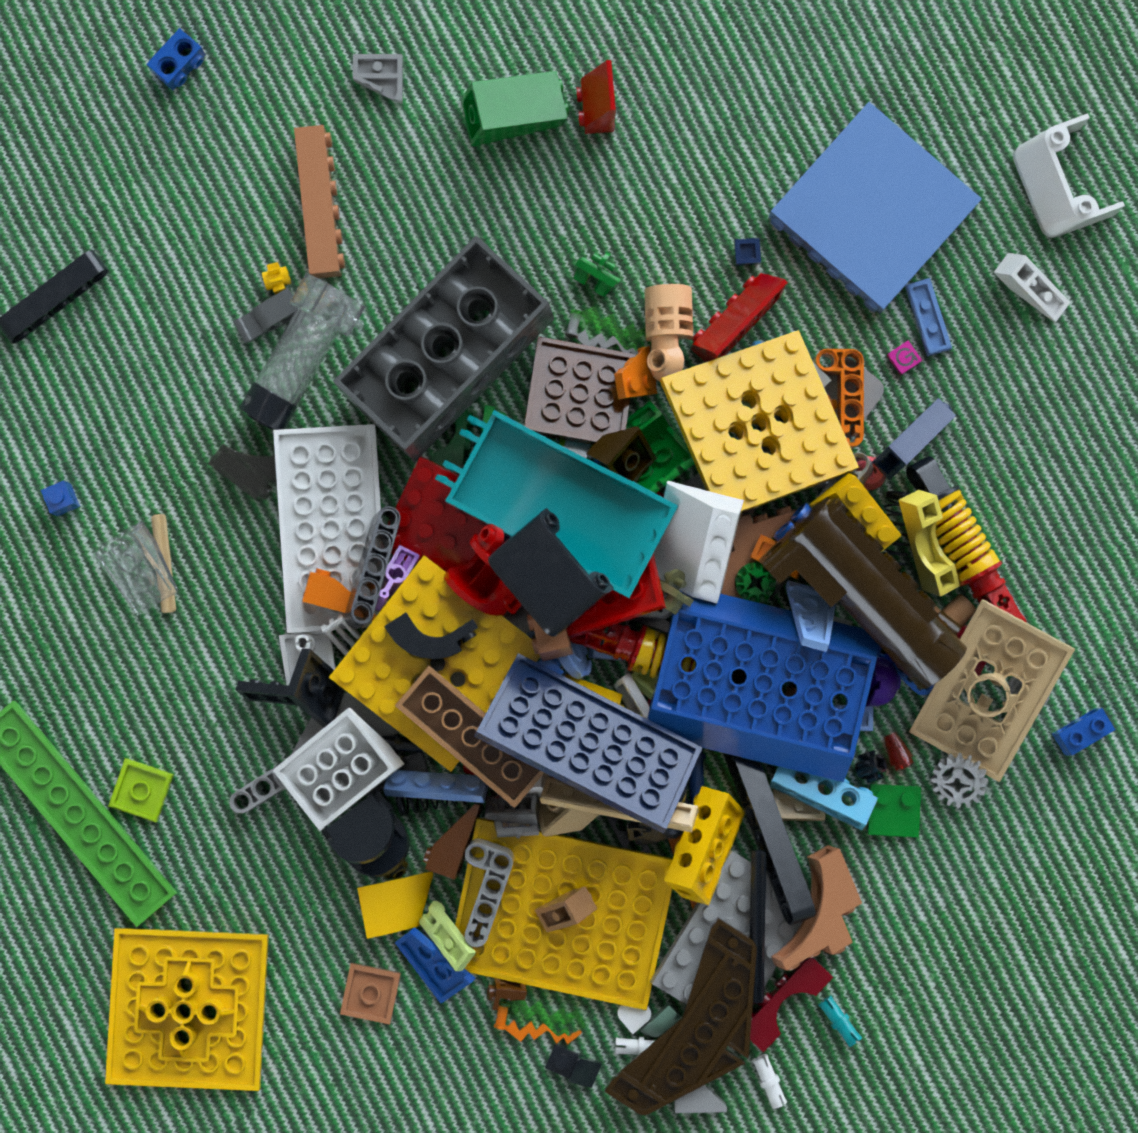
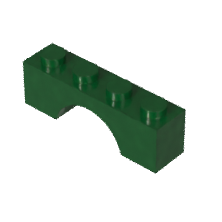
M471 405L456 420V432L453 440L445 448L433 452L432 462L445 468L443 463L446 460L463 469L466 464V454L471 452L472 441L461 436L459 433L461 429L469 431V428L474 427V425L467 421L469 415L475 417V414L471 413Z

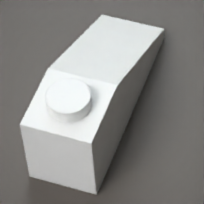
M1008 253L994 271L1009 289L1053 322L1058 320L1070 304V301L1026 255Z

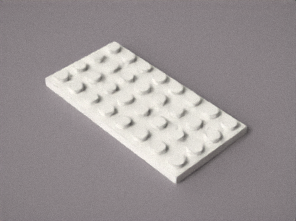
M375 424L273 430L287 633L322 631L320 626L323 624L328 626L330 624L329 620L332 618L334 620L338 619L337 615L341 613L301 601L309 572L315 573L316 568L331 572L330 577L338 580L350 592L352 590L372 518L381 510ZM375 538V545L383 549V542ZM368 562L369 570L377 573L376 565ZM361 586L362 593L370 597L368 587ZM375 610L374 614L378 615L379 611ZM355 616L358 620L363 621V618ZM372 620L364 626H362L361 628L368 627L371 624ZM343 624L340 625L343 629H347Z

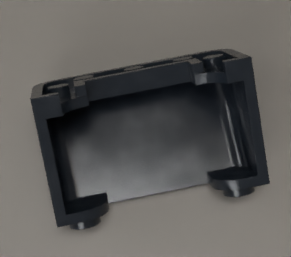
M546 508L497 548L488 557V562L493 571L543 631L555 637L605 597L614 587L610 584L605 574L595 571L588 574L555 535L560 530L559 519Z

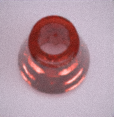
M897 732L883 738L891 767L894 766L896 772L914 764L912 759L914 755Z

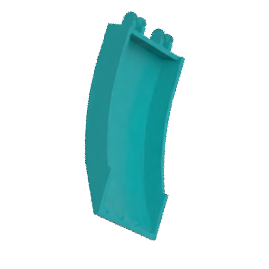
M495 410L488 423L469 415L467 421L474 426L482 428L483 432L479 438L473 435L472 432L461 429L459 434L476 443L463 469L449 461H444L443 466L446 469L459 474L455 483L447 477L437 474L435 480L452 488L445 500L446 503L486 524L500 527L504 534L510 537L541 511L548 508L559 519L560 530L555 535L588 574L594 571L605 574L610 584L614 587V591L630 598L678 505L578 455Z

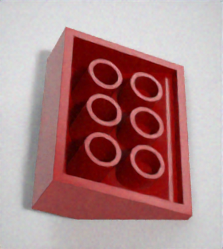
M760 273L756 278L752 275L742 286L745 290L739 296L735 293L726 302L727 309L722 314L719 311L715 313L708 321L711 325L705 331L700 329L694 335L693 339H691L694 342L691 350L704 362L726 356L781 298L788 282L783 278Z

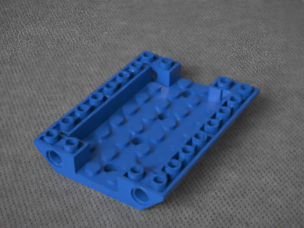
M682 592L694 601L690 607L683 603L676 615L672 613L667 633L668 639L647 719L705 749L844 782L854 758L877 660L878 644L863 628L833 621L827 652L801 645L793 613L790 610L720 594L718 603H713L691 597ZM685 657H691L695 660L696 666L691 672H685L681 668V661ZM736 669H741L746 674V679L742 684H735L732 681L731 675ZM788 681L793 682L796 686L795 694L790 697L785 696L782 692L783 684ZM836 694H842L846 698V705L841 709L833 706L832 700Z

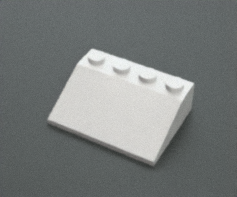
M668 481L664 498L678 505V508L654 551L659 579L665 582L664 574L666 572L680 569L685 573L687 585L679 590L691 597L718 603L744 500Z
M348 708L278 765L273 772L318 830L321 831L326 825L329 826L401 768L404 763L392 747L351 708Z

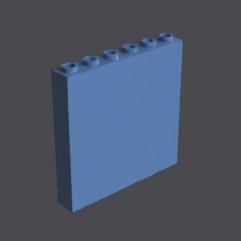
M868 102L771 210L769 218L771 219L770 223L777 230H784L789 235V240L797 247L802 246L808 251L807 255L815 263L821 262L827 268L826 271L832 278L836 280L839 278L846 284L845 288L849 293L854 296L859 295L864 300V305L870 311H877L881 314L978 205L982 198L873 104Z

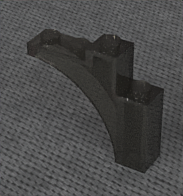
M222 444L208 463L258 502L262 499L266 500L274 490L272 485L274 483L277 484L275 455H248Z

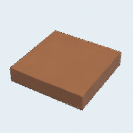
M351 963L340 1014L390 1025L401 973Z

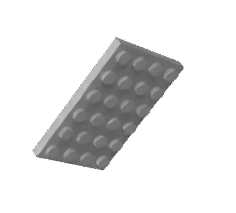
M732 850L729 851L709 906L697 902L651 978L650 982L687 1004L710 928L717 917H720L750 937V861ZM767 872L764 987L777 967L774 965L771 956L781 950L793 938L802 922L789 925L785 921Z

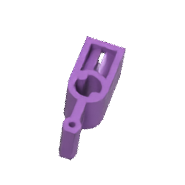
M399 545L387 565L375 610L380 612L386 605L388 597L393 596L416 566L419 554Z

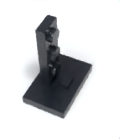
M307 648L301 649L289 686L275 681L267 684L250 679L249 682L238 681L235 689L248 701L299 706L324 728L336 718L345 692L342 687L329 678L334 670L315 652Z

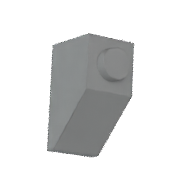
M707 1084L674 1101L675 1113L727 1112L725 1102Z

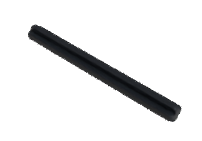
M755 850L751 853L750 938L757 947L753 993L754 1004H760L764 1001L766 852L762 850Z

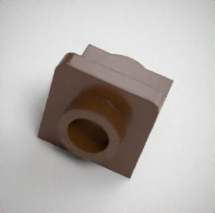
M493 978L492 985L487 987V1000L491 1002L492 1010H498L500 998L509 1001L525 1000L527 994L525 984Z

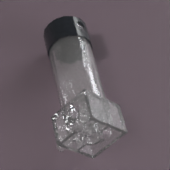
M308 273L303 277L289 302L297 310L258 378L253 382L239 406V409L246 412L248 417L271 430H282L287 427L298 408V403L337 335L341 333L349 337L354 327L362 329L364 326V321L360 319V316L366 306L327 282Z

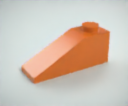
M316 568L315 573L309 572L301 601L345 613L351 592L338 580L330 577L331 572ZM354 610L355 616L364 617L360 610ZM374 614L371 620L373 621L377 615Z

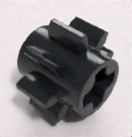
M875 750L858 755L860 761L856 762L855 771L859 778L866 779L867 783L884 778L882 773L886 771L887 763L882 755L876 754Z

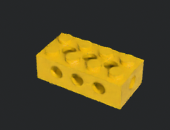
M702 786L699 794L695 796L693 805L698 806V814L693 831H684L681 839L676 843L675 854L671 864L666 868L664 881L682 898L709 906L720 879L722 867L732 848L745 812L729 793Z

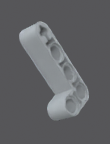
M477 838L469 843L465 851V858L469 864L486 870L465 931V940L472 947H480L488 939L515 858L511 849ZM476 846L482 848L484 856L480 858L473 856L471 849ZM504 855L508 858L509 864L500 866L496 863L495 857ZM495 879L500 883L501 887L498 890H492L488 887L487 881ZM484 903L490 905L492 912L489 914L482 913L479 910V905ZM478 922L483 923L480 931L479 937H475L474 931L476 930Z

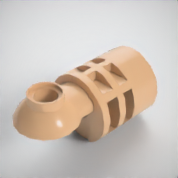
M661 284L647 287L644 290L646 340L651 342L652 350L647 357V364L651 374L659 382L662 377L682 371L684 356L679 347V340L693 339L692 287L688 285Z

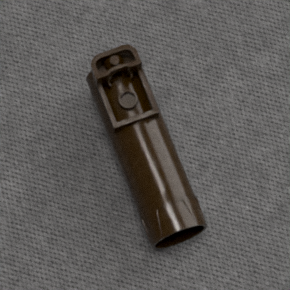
M827 496L823 501L813 506L801 516L787 531L785 536L770 548L759 561L780 584L797 570L830 607L839 602L885 651L896 667L901 669L919 689H926L934 685L960 662L966 653V645L948 627L946 621H943L938 616V613L933 609L936 603L922 590L917 592L916 589L919 585L905 571L903 573L898 571L902 567L888 553L885 555L881 553L884 547L870 534L867 537L863 532L867 529L853 515L851 517L846 515L849 511L846 506L835 496L832 499Z

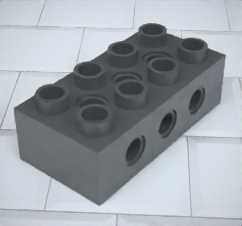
M475 236L333 382L350 402L415 463L554 320V316L549 302L479 237ZM486 310L490 312L484 320H473L474 315L479 311ZM443 347H454L453 352L449 356L444 358L438 357V353ZM419 382L415 391L410 394H403V389L408 383Z

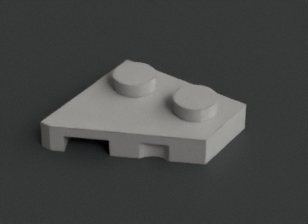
M353 54V81L399 104H403V55Z

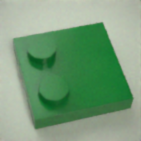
M869 784V790L878 799L867 822V834L919 838L921 786Z

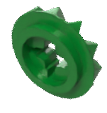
M748 563L736 575V590L745 600L760 603L769 599L775 591L776 579L761 563ZM749 573L755 578L762 577L764 575V578L760 582L761 589L763 591H761L757 587H753L747 590V587H749V584H751L752 582Z

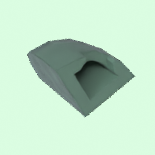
M667 1002L639 1031L645 1036L659 1038L680 1020L682 1016Z

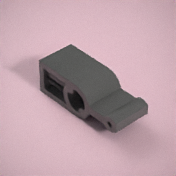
M286 288L260 303L251 312L236 319L233 323L244 342L248 344L264 333L272 332L303 314L290 290Z

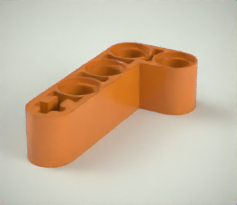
M823 349L816 355L813 363L826 375L837 376V418L845 436L850 431V425L856 424L851 428V435L856 438L852 442H850L849 438H846L850 448L854 449L862 442L864 437L863 355L855 349ZM820 357H828L831 360V367H823L820 364ZM846 357H852L856 361L855 368H849L845 364ZM845 382L854 383L856 392L849 393L845 389ZM845 407H853L856 410V417L849 418L845 414Z

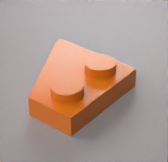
M649 346L639 348L637 350L638 354L633 358H629L624 367L614 374L618 399L657 394L656 379L651 374L647 364V357L650 353Z

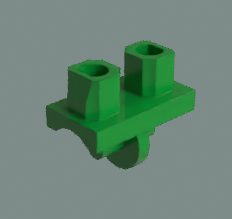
M608 252L603 257L594 253L591 260L598 263V265L584 257L579 258L575 264L578 267L573 279L586 285L590 276L593 275L599 279L593 290L603 297L612 288L618 286L621 280L604 269L606 268L613 272L616 265L609 262L611 254Z

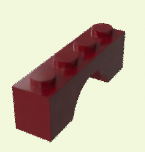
M813 957L800 962V965L788 975L785 973L781 975L774 984L777 987L770 994L768 992L764 994L763 1003L758 1004L759 1006L752 1013L750 1041L764 1053L781 1034L777 1025V1012L781 1003L795 993H809L817 996L833 979V976Z

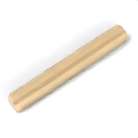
M156 514L152 516L151 520L162 613H173L176 611L167 521L164 514Z

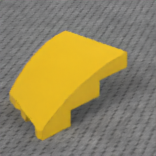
M433 872L410 875L357 888L367 939L420 926L419 920L423 915L434 875Z

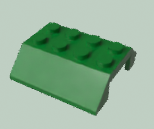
M651 401L627 418L626 429L635 426L639 427L657 458L636 482L637 484L657 493L667 485L668 481L674 480L682 472L695 464L687 444L669 426L663 414Z

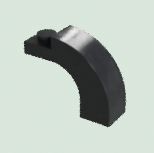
M407 612L384 626L391 638L402 649L410 654L427 659L446 658L461 652L462 649L457 642L462 640L465 643L476 636L475 630L478 629V626L472 619L446 636L431 637L417 629Z

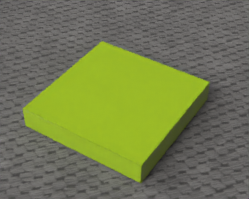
M125 758L108 807L156 823L159 820L174 774Z

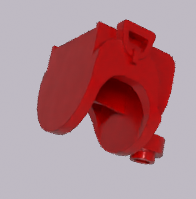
M488 524L481 529L480 533L474 534L469 541L472 549L475 551L472 559L461 567L449 568L444 575V579L460 598L483 613L498 617L499 615L503 616L508 610L511 614H515L522 604L493 571L488 562V557L506 542L504 541V532L500 527Z

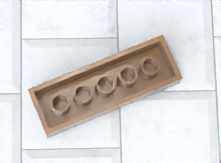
M431 666L427 667L395 705L514 808L544 774V772L474 737L486 713Z

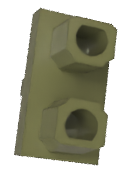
M680 569L666 572L664 574L665 582L660 580L663 597L666 593L668 594L664 600L665 609L676 615L683 603L690 607L694 600L679 591L680 588H685L687 585L685 573Z

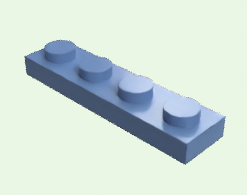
M397 770L386 779L383 790L385 796L484 803L489 786L476 775Z

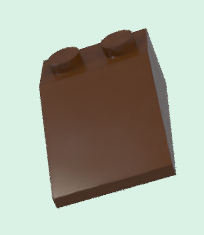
M474 804L433 846L427 848L423 862L427 863L426 870L451 879L459 877L465 860V851L472 840L477 817H480L484 804Z

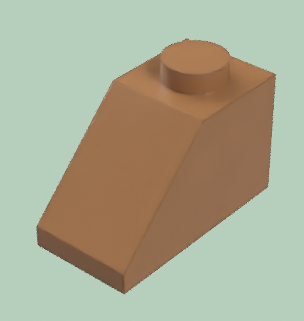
M584 886L553 899L535 909V912L546 932H551L578 924L597 910V907L593 902L591 894Z

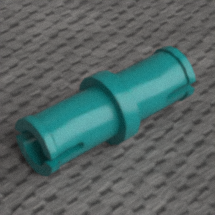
M831 995L825 998L824 1002L821 1001L818 1004L832 1022L831 1027L838 1030L849 1047L862 1039V1036L859 1035L848 1020L850 1018L848 1014L842 1012Z

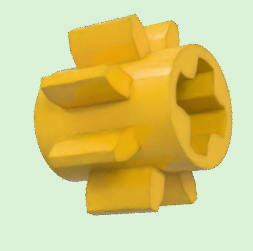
M278 262L266 265L268 270L262 272L266 290L273 289L276 295L285 290L286 285L291 284L289 272L286 266L280 267Z

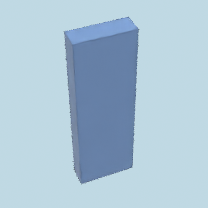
M927 278L907 284L905 289L927 357L951 350L952 345L931 279Z

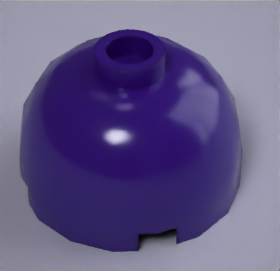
M877 656L866 706H882L889 703L901 686V678L896 668L883 657Z

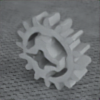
M960 752L957 758H954L952 754H948L947 761L941 758L938 763L939 766L936 765L933 770L934 775L931 778V782L937 783L933 791H940L939 799L947 798V805L949 806L952 802H956L957 808H960L962 803L965 802L967 807H971L972 802L978 803L981 795L984 796L987 788L985 786H987L988 779L983 777L987 771L986 769L979 770L981 762H971V755L964 759Z

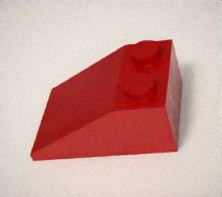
M606 60L582 77L581 87H576L577 102H582L583 111H578L579 126H584L585 134L614 132L616 107L612 61Z

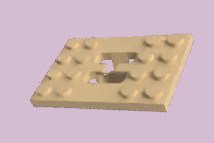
M982 599L960 638L967 647L965 655L944 678L934 685L909 732L940 750L952 754L955 758H957L959 752L962 753L964 759L971 755V762H981L979 770L986 769L985 775L1000 782L1075 648ZM980 661H985L995 668L994 673L982 674L980 676L974 670ZM1013 676L1022 682V687L1018 694H1010V687L1005 680L1006 677ZM990 679L994 685H1002L1006 691L1007 698L1006 701L1002 702L1003 706L995 711H988L993 699L984 694H981L975 704L972 689L976 688L975 684L977 682ZM963 689L967 693L969 704L960 699ZM1007 712L1004 719L1001 721L992 718L1001 713Z

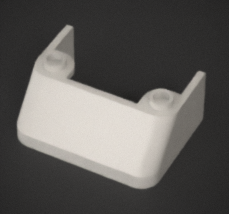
M1088 114L1045 130L1018 146L1013 154L1015 166L1040 229L1044 235L1050 238L1064 235L1115 216L1125 206L1122 201L1099 209L1096 200L1089 195L1073 198L1056 152L1062 151L1067 147L1070 142V133L1078 131L1090 118Z

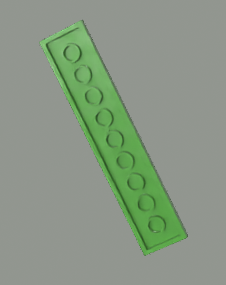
M12 701L1 710L0 765L134 925L139 927L175 896L177 891L16 701Z

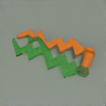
M541 999L528 1007L525 1000H500L496 1023H494L495 1028L506 1030L520 1042L528 1033L535 1040L544 1032L549 1031L556 1044L564 1037L567 1045L582 1034V1031L578 1030L569 1034L568 1026L557 1032L554 1024L560 1020L563 1026H565L575 1018L582 1028H585L586 1025L577 1009L566 1015L562 1006L552 1015H548ZM508 1007H512L515 1015L521 1009L526 1021L538 1012L543 1023L535 1029L532 1021H530L520 1030L515 1020L506 1025Z

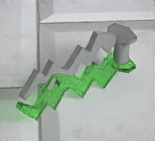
M596 306L584 311L571 310L570 321L567 331H565L567 337L576 338L583 345L595 347L598 344L600 348L607 349L617 344L621 352L636 355L638 354L637 342L627 347L624 338L630 336L633 342L644 335L646 339V327L636 332L633 322L621 330L617 326L613 313L601 320ZM580 318H584L586 325L592 321L596 332L608 326L612 337L605 341L603 334L600 333L589 340L586 329L578 334L577 329Z

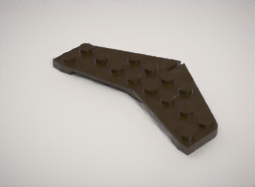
M720 917L716 918L710 928L683 1017L613 1076L605 1087L604 1092L636 1113L648 1115L745 1064L743 1059L726 1048L729 1046L749 1059L757 953L756 944L750 937Z

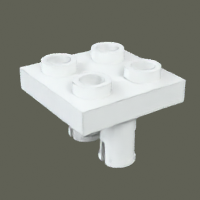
M323 631L279 635L287 686H289L302 648L311 649L333 670L336 669L332 641Z

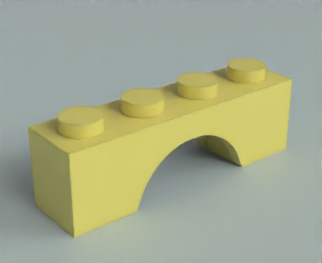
M917 490L901 498L899 504L922 590L941 597L958 588L960 583L955 564L944 554L936 537V523L943 518L938 497L935 494Z

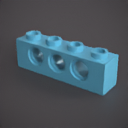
M779 766L769 785L777 791L860 830H863L878 799L873 796V792L864 787H859L858 789L850 785L847 779L844 782ZM795 775H804L807 783H798L795 780ZM826 785L830 789V794H821L818 786ZM849 796L853 800V805L846 806L842 802L841 797Z

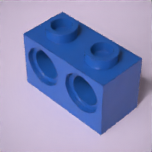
M179 28L146 65L156 77L173 91L176 87H181L186 82L187 75L193 69L201 66L206 54L198 43ZM184 49H192L189 55L181 56V52ZM167 67H175L173 73L164 74Z
M1094 708L1053 732L1052 735L1063 754L1072 756L1115 731V728L1103 708Z

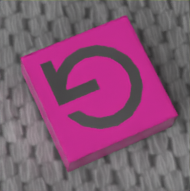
M909 340L887 354V357L900 376L922 362V359Z

